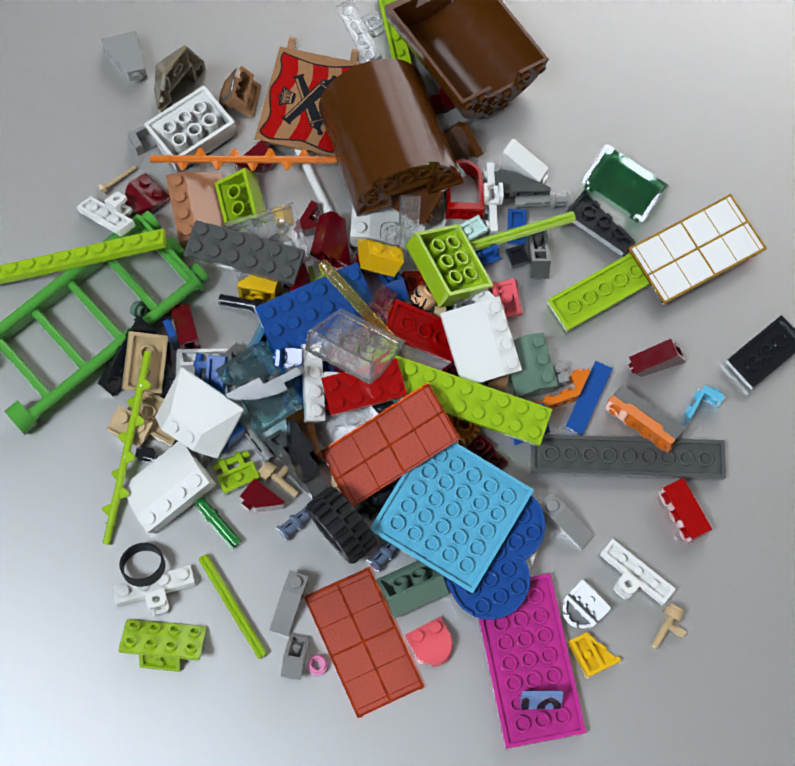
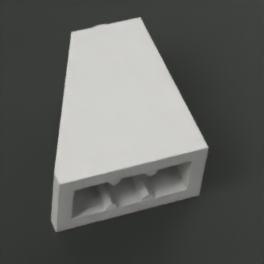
M512 138L503 152L500 169L514 171L545 185L549 178V175H547L549 167Z

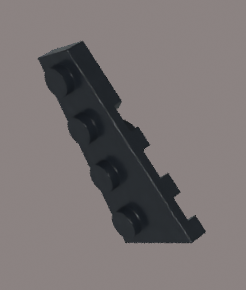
M584 189L565 213L573 211L576 221L572 223L622 257L626 256L630 251L629 247L635 245V240L620 225H617L612 220L613 217L609 213L606 214L600 208L601 205L596 200H593L589 196V192Z
M138 314L134 318L133 326L126 332V338L122 345L118 346L114 359L109 362L98 381V384L112 396L122 387L128 332L160 335Z

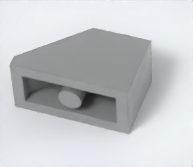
M290 633L283 656L281 677L301 680L310 636Z

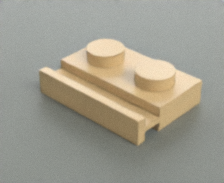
M119 405L106 430L116 436L126 432L131 411ZM143 418L145 424L136 427L132 444L139 448H142V444L154 425L153 422Z

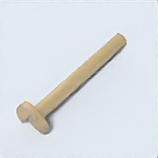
M134 165L106 185L100 184L99 190L107 194L108 188L137 170L136 166Z

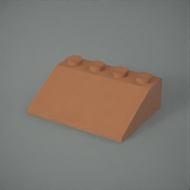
M179 172L166 175L178 239L184 250L195 220L225 228L215 187V182L223 179L222 173Z

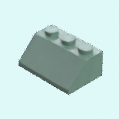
M545 333L528 334L513 340L522 368L521 371L510 374L515 396L523 398L552 393L558 384Z
M419 561L376 579L380 592L394 619L449 594L443 576Z

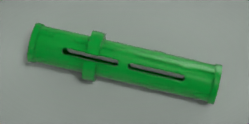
M204 497L196 501L197 503L194 506L205 517L204 520L217 530L232 549L237 547L242 540L220 517L218 510L213 509Z

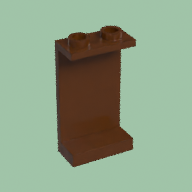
M458 121L444 132L455 160H467L471 156L479 158L484 154L467 123Z
M426 185L391 195L393 206L390 207L423 227L425 223L429 225L434 216L432 214L434 207L439 208L444 200L441 197L443 192L437 191L428 194Z

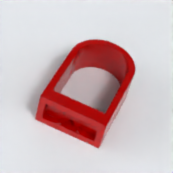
M465 159L456 160L457 164L476 183L477 203L451 202L450 188L444 191L445 219H471L477 215L482 219L485 210L482 172L475 163Z

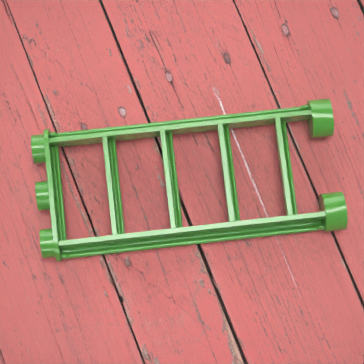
M146 211L141 216L136 214L132 218L136 226L122 237L161 229V225L149 211ZM113 233L103 242L122 237ZM172 236L166 240V248L157 249V252L186 283L159 305L117 259L64 271L0 322V350L42 397L40 401L28 410L17 400L4 411L24 435L38 424L36 420L39 419L41 414L116 355L118 346H121L126 338L125 334L128 330L122 333L79 286L80 283L104 264L108 263L151 310L142 318L150 326L193 291L198 290L202 292L204 290L203 285L210 280L207 273L198 263L195 262L188 267L180 259L184 256V249ZM70 291L77 296L115 339L88 362L80 356L43 314ZM35 319L79 368L51 392L7 343L8 340Z

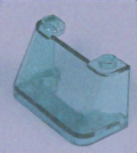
M264 342L253 344L216 369L221 383L232 386L238 383L243 386L248 383L246 379L257 375L258 378L265 376L267 382H269L268 377L276 373L279 376L285 374L282 367L275 368L273 352ZM291 380L288 381L291 389L261 399L242 400L252 416L249 426L258 436L304 408L303 399Z

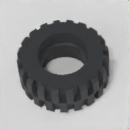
M327 487L307 504L306 512L333 548L348 563L354 564L376 547L377 539L368 524L336 488Z

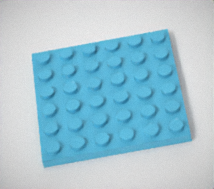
M455 442L401 476L370 529L375 535L473 594L534 489Z

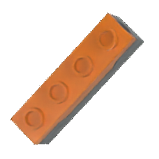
M621 385L613 396L608 399L606 410L612 416L622 420L626 426L636 430L643 438L650 440L658 449L669 453L681 440L685 428L624 385Z

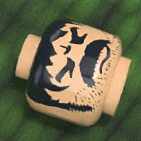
M427 284L419 285L410 296L411 305L426 312L436 304Z

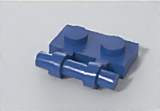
M196 353V358L193 360V367H195L194 375L225 395L228 356L208 354L207 360L203 361L204 353ZM203 368H206L205 379L202 378Z

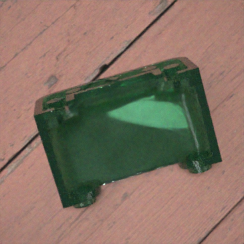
M607 144L582 180L585 183L584 188L592 193L594 190L630 213L629 218L637 223L646 220L670 187V185Z

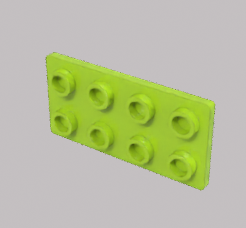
M127 619L119 645V653L139 655L140 668L180 672L181 659L200 660L206 627Z

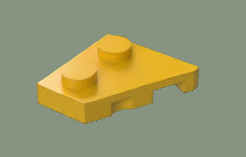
M587 632L568 641L586 679L621 662L618 656L615 657L608 652L604 645L596 642Z

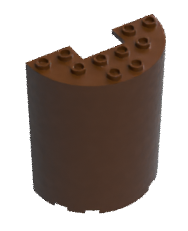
M396 0L385 6V16L456 109L466 119L489 117L496 110L505 109L509 102L521 94L539 74L546 70L549 58L502 0Z
M372 59L371 61L352 66L349 70L335 78L324 90L319 101V113L357 217L393 206L391 195L426 185L428 194L464 183L422 75L411 63L399 59Z

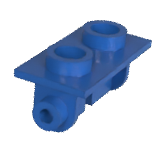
M491 244L488 248L475 251L483 267L501 259L497 244Z

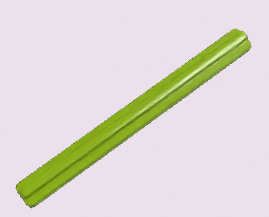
M573 211L472 240L470 244L474 251L490 247L491 244L498 245L575 222L576 216Z
M207 554L201 556L198 559L255 655L258 659L265 657L267 651Z

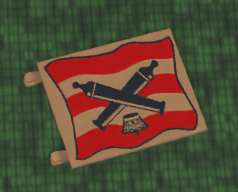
M290 36L287 48H279L254 140L257 142L263 140L267 144L296 150L306 149L307 152L335 156L319 113V101L324 90L335 78L349 70L352 66L362 64L358 62L359 50L352 49L350 61L295 50L297 45L296 37Z

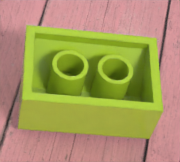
M243 168L215 182L225 228L239 232L253 224L255 229H258L269 222L256 173Z

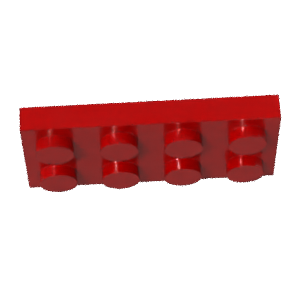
M395 299L382 335L445 362H453L454 359L441 318Z
M397 358L321 378L331 417L407 397Z

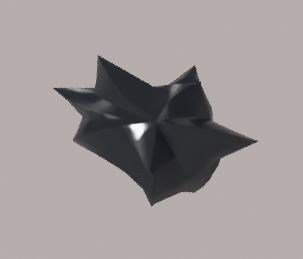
M387 485L360 502L363 507L357 512L368 513L370 521L376 518L395 486Z

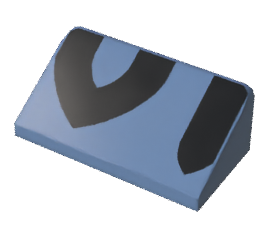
M523 691L520 694V708L522 710L561 709L563 692Z

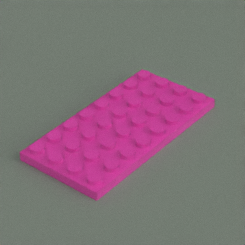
M551 574L530 577L528 595L518 610L498 620L478 619L505 749L586 733ZM523 691H562L561 709L522 710L520 708V694Z

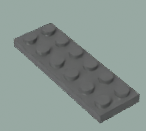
M195 220L184 251V257L293 287L305 255L304 249Z

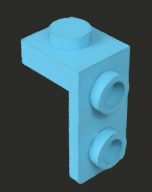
M704 385L702 390L697 389L692 398L695 400L693 406L689 404L684 413L687 416L684 422L688 423L701 399L718 408L725 395L720 390Z

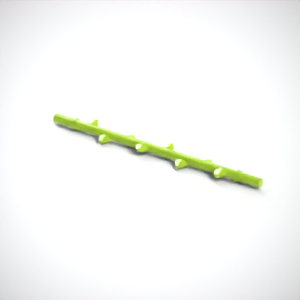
M144 351L135 396L127 400V403L132 407L127 431L118 434V438L124 443L119 468L111 473L116 479L112 502L102 507V511L108 515L102 543L106 545L111 544L120 499L129 496V492L123 487L128 463L136 459L135 455L131 452L135 429L137 426L145 424V420L139 415L143 392L151 388V384L146 380L152 352Z

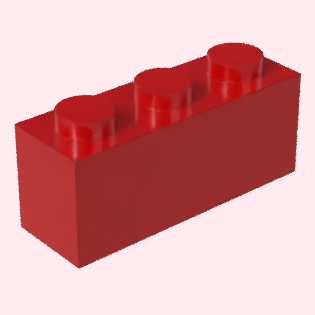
M684 478L661 489L659 492L661 494L659 495L660 500L670 510V518L680 528L679 534L683 540L686 539L687 543H690L712 530Z

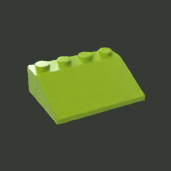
M460 224L415 232L406 244L411 257L439 308L454 305L457 301H463L494 286Z

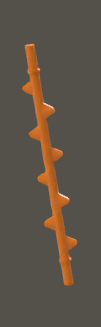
M198 148L195 155H150V163H177L181 170H185L188 163H212L215 170H219L223 163H247L251 171L256 169L258 163H281L285 170H289L293 163L336 164V157L310 156L306 149H302L299 156H276L272 148L267 150L265 156H241L237 149H233L229 156L206 155L202 148Z

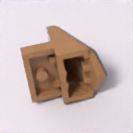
M243 66L236 68L225 80L220 91L219 104L224 110L235 108L247 118H251L254 116L261 85L253 79L254 74Z

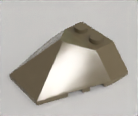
M185 45L156 65L154 92L158 114L173 105L170 93L183 77L196 83L206 71L204 61Z

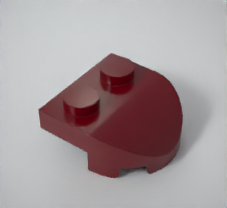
M147 173L130 181L125 190V196L127 197L125 204L132 208V213L134 214L149 211L153 215L155 209L170 200V196Z

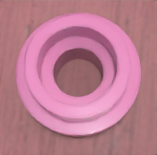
M313 655L307 663L308 670L313 675H322L328 666L327 660L322 655ZM315 662L321 663L319 669L314 668Z

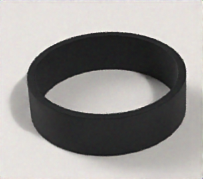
M138 543L129 547L122 554L119 566L124 579L129 584L144 587L155 583L161 578L165 571V560L157 546L151 543ZM152 551L161 557L158 569L146 578L135 579L124 573L126 562L138 552Z

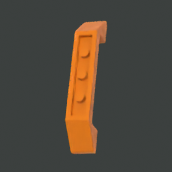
M580 368L572 372L570 375L572 390L567 388L556 396L550 394L543 397L541 401L531 402L537 404L544 403L546 407L555 409L577 401L590 373L589 368L585 370Z

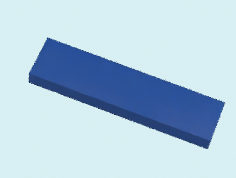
M598 361L594 362L565 429L583 436L613 368Z

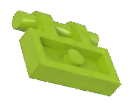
M248 450L241 453L238 451L234 453V456L225 460L222 458L218 460V463L211 465L214 472L221 469L223 471L222 474L216 477L224 495L249 485L254 478L260 480L253 461L244 462V459L250 457ZM238 462V467L228 470V466Z

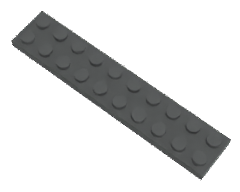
M544 434L540 447L531 444V473L724 480L726 478L725 440L681 439L669 453H666L664 450L658 449L650 440L641 437Z

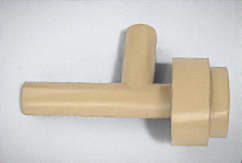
M267 460L258 471L260 477L265 481L270 477L295 498L299 491L284 479L289 471L287 466L284 465L277 473L275 469L278 466L273 461Z
M672 603L669 606L666 605L663 610L667 618L651 644L657 649L668 630L681 638L686 634L685 630L673 624L674 620L679 623L684 617V610Z

